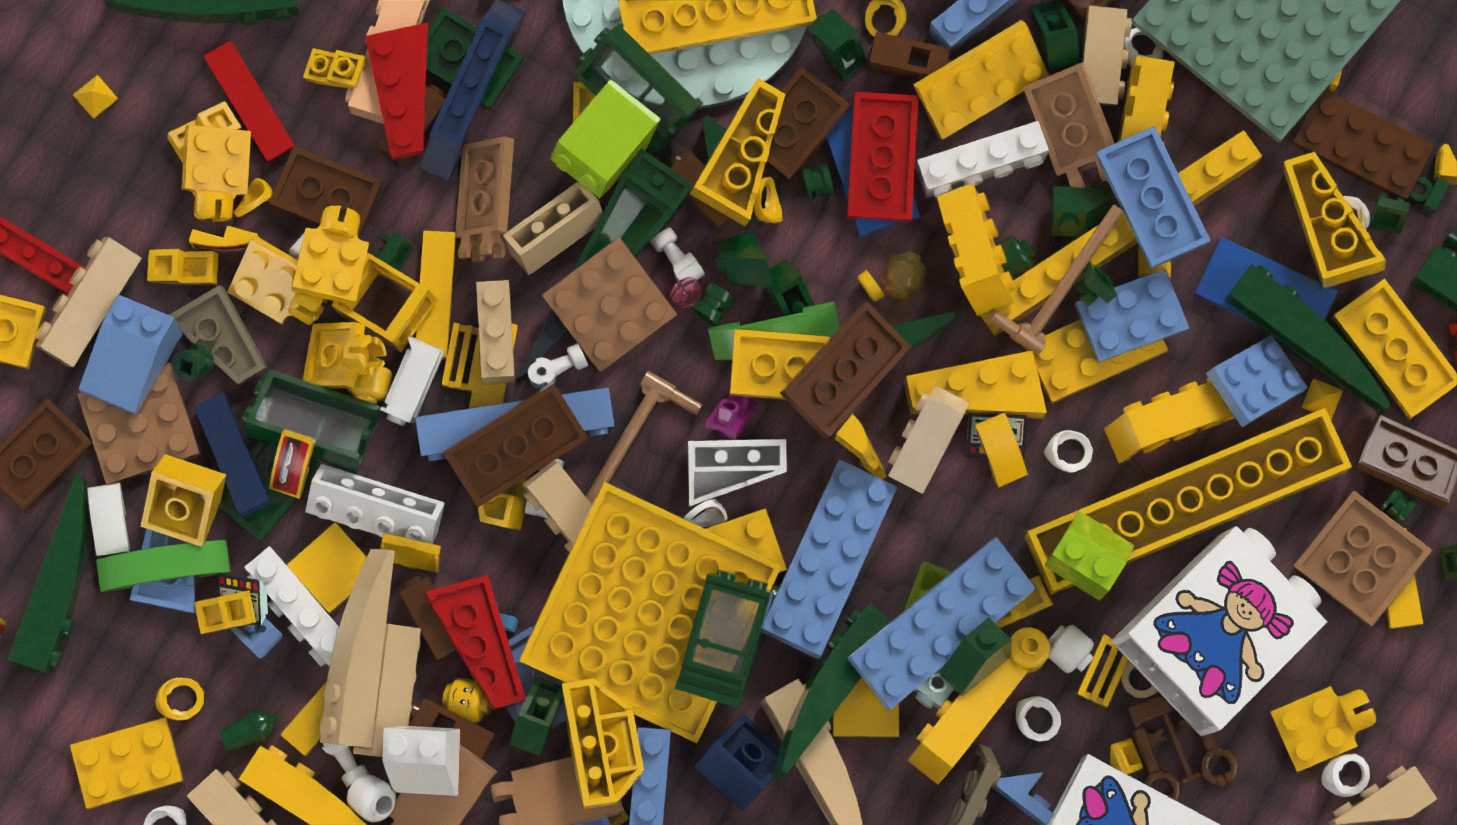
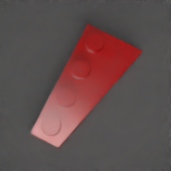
M428 22L365 36L392 160L424 154Z
M488 575L425 592V598L491 709L494 711L524 702L526 697Z

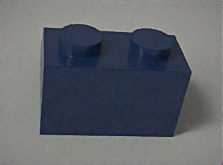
M743 714L710 747L696 764L695 768L732 803L744 811L774 779L773 773L780 746Z

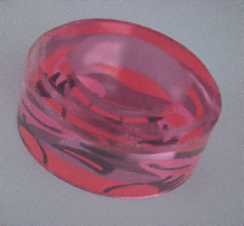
M686 277L673 286L670 292V299L680 309L692 307L696 301L700 300L703 294V287L695 278Z

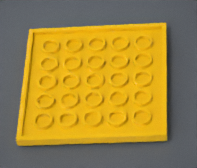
M603 481L519 657V661L566 683L595 678L603 687L628 704L633 709L634 715L698 743L717 701L677 690L675 685L703 593L706 576L709 573L716 574L717 569L735 573V580L748 583L749 578L768 583L767 589L771 590L782 565ZM713 590L700 639L707 638L712 643L742 651L752 630L759 603ZM698 644L693 661L732 672L739 656L710 647L702 648Z

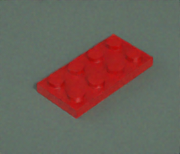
M870 92L854 93L847 219L911 223L918 114L917 95Z

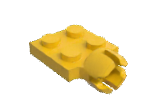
M198 125L185 126L182 190L192 192L195 197V218L204 221L207 218H212L211 221L213 222L230 220L233 216V200L235 196L247 195L251 131Z
M328 206L323 211L320 226L317 229L305 228L291 291L355 306L369 242L362 241L357 236L360 216L356 211L347 208L344 221L341 222L338 221L341 206Z
M257 236L250 240L227 293L281 324L287 321L289 316H293L305 324L311 325L324 310V306L321 305L322 302L327 304L328 300L291 291L298 260Z
M357 322L313 324L303 381L327 389L354 388L355 381L359 375L374 374L384 366V361L375 360L376 357L386 356L385 346L379 338L364 335L365 325Z
M1330 686L1270 712L1296 772L1358 747L1355 741V734L1373 726L1376 722L1373 708L1356 715L1353 709L1370 702L1363 690H1355L1343 696H1337Z

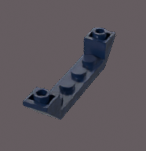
M496 0L483 17L430 132L420 166L421 171L450 182L462 156L461 146L509 41H514L526 11Z

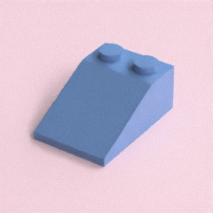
M118 295L102 322L79 386V391L137 415L183 335L176 319Z

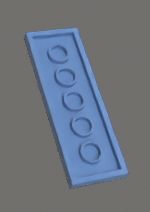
M838 460L770 607L763 630L764 634L820 659L896 492L897 486L847 462Z
M997 537L993 538L848 656L847 659L885 709L891 710L943 667L965 636L988 618L996 623L1036 590V588Z

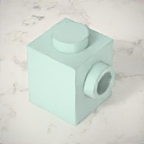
M943 667L914 690L918 693L915 698L929 709L935 706L939 710L954 690L940 675Z

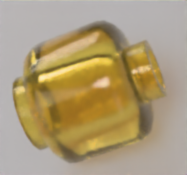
M906 250L903 254L891 255L880 277V281L885 287L884 292L894 298L905 301L908 297L918 295L927 275L926 267L920 262L921 257Z

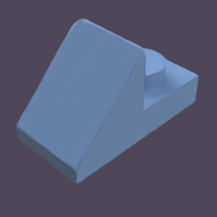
M266 618L262 625L246 624L229 628L258 658H263L283 637L282 633Z
M1043 773L1000 778L994 790L1040 825L1048 823L1054 815L1048 810L1051 805L1037 794L1033 797L1028 794Z

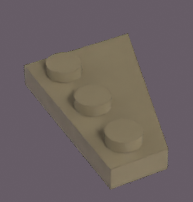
M223 286L215 287L169 314L176 319L181 332L192 343L202 344L209 348L213 354L214 363L237 384L242 385L268 370L266 363Z
M980 743L978 744L975 754L980 756V760L976 770L968 771L964 781L966 783L964 787L965 799L957 801L948 825H973L976 817L980 818L983 815L987 806V799L985 798L990 788L994 789L1001 776L1000 766L991 748Z

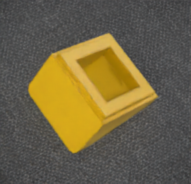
M1443 144L1435 155L1433 180L1436 181L1439 177L1451 185H1457V161L1449 145Z

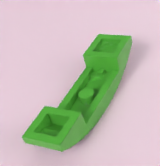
M833 301L805 307L802 313L741 326L739 321L708 328L715 360H732L735 329L831 337L840 327Z
M226 540L205 541L202 547L191 543L162 546L96 560L101 593L133 588V586L193 576L200 578L217 575V573H231Z

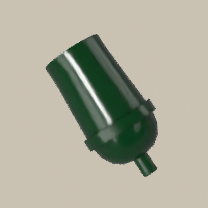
M250 711L248 715L218 729L229 754L259 741H266V738L273 732V723L281 719L278 714L270 717L264 711Z

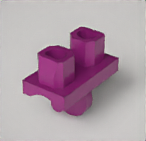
M729 390L706 420L705 428L709 430L716 429L721 438L734 440L740 436L743 427L757 410L758 402L752 400L751 397L731 396Z

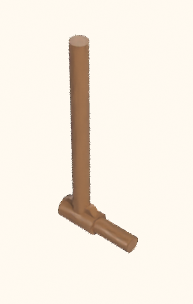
M1112 205L1031 324L1028 322L1016 324L996 309H992L989 312L987 320L1008 333L1012 340L1028 351L1033 350L1034 355L1041 353L1046 344L1044 333L1041 332L1124 211L1116 205Z
M648 371L640 384L645 397L586 495L588 501L593 504L603 481L609 483L656 402L663 403L670 400L696 416L699 414L703 404L678 391L675 385Z

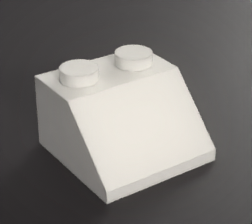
M399 725L384 728L383 764L393 792L458 795L460 729Z

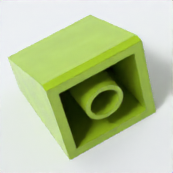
M610 80L558 140L550 160L560 170L567 172L577 180L585 190L592 192L600 199L622 176L641 148L646 151L661 119L618 84Z
M1078 511L1044 566L1100 601L1111 589L1126 565L1135 545L1083 512Z

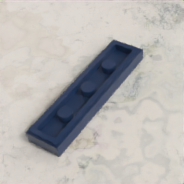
M221 392L195 405L194 408L221 473L226 474L225 482L239 515L244 518L272 504L227 396Z

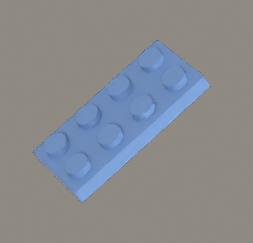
M1155 126L1096 152L1095 156L1121 209L1124 211L1127 222L1150 269L1210 243L1211 240Z

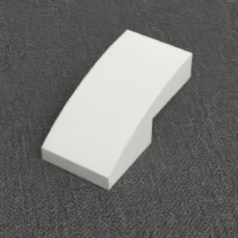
M121 483L88 487L89 509L96 555L128 552L130 544L125 521L126 511Z

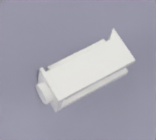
M408 337L411 349H407L384 403L388 405L380 409L388 413L386 419L402 426L405 425V422L414 423L416 421L415 417L420 412L445 354V351L414 337Z

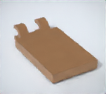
M1079 63L1023 87L1035 120L1039 121L1049 149L1048 154L1057 176L1067 174L1070 187L1090 188L1083 172L1097 166L1102 181H1108L1095 154L1097 151L1115 143L1084 63Z
M503 136L465 144L462 147L455 238L461 239V245L458 249L459 259L470 258L472 252V262H481L484 260L485 255L492 254V248L494 259L504 258L506 255V246L501 239V234L507 233L514 149V139Z
M460 744L458 795L401 793L395 801L392 813L389 815L394 819L391 825H461L498 771Z
M572 757L512 771V782H500L491 785L493 801L499 802L513 798L516 813L500 816V825H579L623 814L624 811L621 800L617 804L584 809L577 787Z

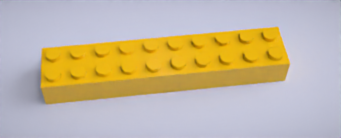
M1323 408L1029 530L1024 538L1047 591L1051 596L1075 586L1044 565L1078 511L1083 512L1135 545L1126 563L1128 564L1342 475L1352 466L1327 410Z

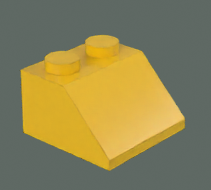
M165 454L151 473L140 527L202 547L221 502L226 474Z

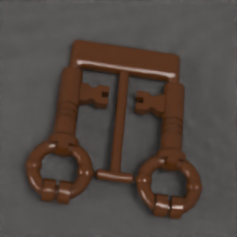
M1162 695L1129 707L1128 712L1134 727L1137 728L1132 732L1148 770V775L1144 782L1145 785L1151 787L1153 782H1158L1163 778L1167 779L1171 783L1173 791L1166 796L1177 801L1181 791L1180 783L1185 784L1201 777V774L1209 783L1219 788L1225 787L1226 784L1234 783V778L1238 772V760L1229 750L1218 746L1213 733L1201 736L1206 749L1205 755L1201 760V773L1196 772L1192 774L1169 716V712L1176 709ZM1163 715L1186 777L1181 778L1179 781L1171 772L1160 768L1152 745L1157 741L1163 742L1167 740L1166 736H1161L1164 730L1161 728L1156 730L1154 734H1147L1145 727L1139 728L1141 723ZM1186 720L1177 722L1178 726L1183 725L1184 729L1180 730L1181 734L1193 728ZM1223 756L1228 760L1230 771L1224 772L1223 776L1219 774L1214 777L1209 769V762Z

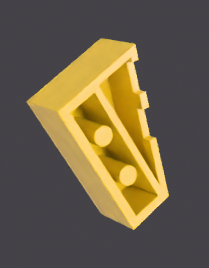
M1136 56L1128 74L1117 142L1154 126L1160 137L1161 131H1166L1169 112L1165 110L1167 100H1171L1174 82L1171 79L1175 62Z

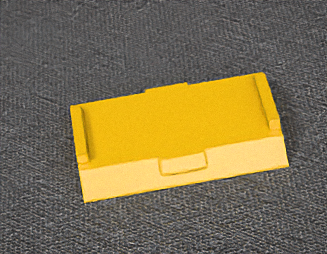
M383 533L381 549L395 550L393 563L414 569L439 572L441 546Z

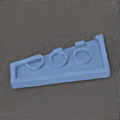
M146 529L142 550L188 542ZM195 576L133 586L130 600L196 614L194 605Z

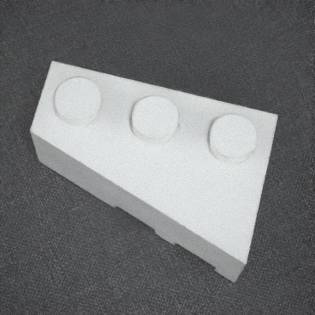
M786 439L688 441L689 506L787 472Z

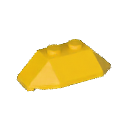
M595 678L562 683L568 737L577 787L583 807L587 809L617 804L644 773L633 709L614 693L603 687Z

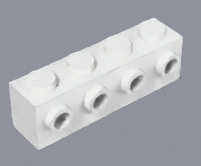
M1039 121L918 159L915 171L925 198L932 196L937 198L939 195L971 183L977 186L984 179L993 176L995 178L1005 177L1013 173V170L1024 166L1026 169L1036 167L1046 159L1049 149Z
M321 464L311 481L305 512L322 519H329L348 525L353 529H361L383 537V533L433 544L438 534L445 503Z
M269 546L245 566V569L250 573L246 578L257 579L264 584V588L271 598L267 605L279 618L285 614L292 622L287 628L299 642L304 639L309 642L313 649L308 653L320 667L325 663L330 667L339 626Z

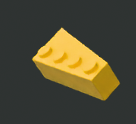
M759 78L756 79L690 192V195L743 226L747 225L752 216L753 206L770 152L772 138L785 98L783 92Z
M1312 152L1284 161V174L1322 288L1325 289L1384 271L1386 259L1372 242L1369 233L1353 213L1350 204L1338 190L1336 183L1317 154Z
M971 183L937 196L947 232L952 234L948 236V240L955 256L956 269L961 277L959 279L960 285L976 315L980 316L989 313L992 309L997 310L1013 304L1014 301L1010 291L1015 290V285L1010 272L1004 273L1002 264L1007 263L1002 246H996L994 238L999 235L993 219H987L985 212L990 210V206L985 193L979 194L974 184Z
M1033 350L906 376L904 381L910 414H920L919 411L915 410L924 392L930 395L935 385L970 403L964 415H969V413H1005L1027 415V418L1043 420L1047 413Z
M1207 378L1208 383L1198 386L1197 381L1180 387V393L1171 396L1169 391L1151 398L1152 403L1143 406L1141 401L1126 406L1123 408L1124 414L1105 427L1104 430L1120 464L1130 460L1140 450H1143L1144 454L1168 443L1170 441L1169 438H1173V441L1176 442L1196 433L1197 428L1204 431L1232 420L1235 416L1213 383Z
M1009 658L964 696L959 694L953 703L947 699L935 714L940 720L934 727L929 723L916 738L921 744L907 761L939 785L1024 678L1028 670L1020 668Z

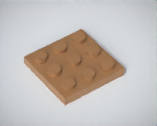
M617 237L542 294L599 372H602L677 315L620 237Z
M170 363L165 364L137 415L82 392L77 394L106 485L120 483L152 472L165 454L184 461L201 455Z
M1353 491L1293 568L1372 628L1432 553V549L1357 492Z

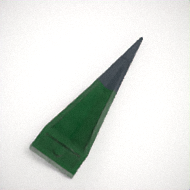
M641 148L622 174L574 270L617 237L621 238L633 256L636 257L675 216V213L688 197L694 185ZM553 310L520 368L518 379L523 378L528 372L530 365L536 362L537 358H541L568 330Z

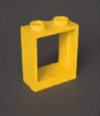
M367 253L355 306L334 301L332 307L340 316L350 322L365 325L366 332L402 352L409 342L408 337L414 335L437 299L428 288ZM378 274L411 293L386 331L353 311Z

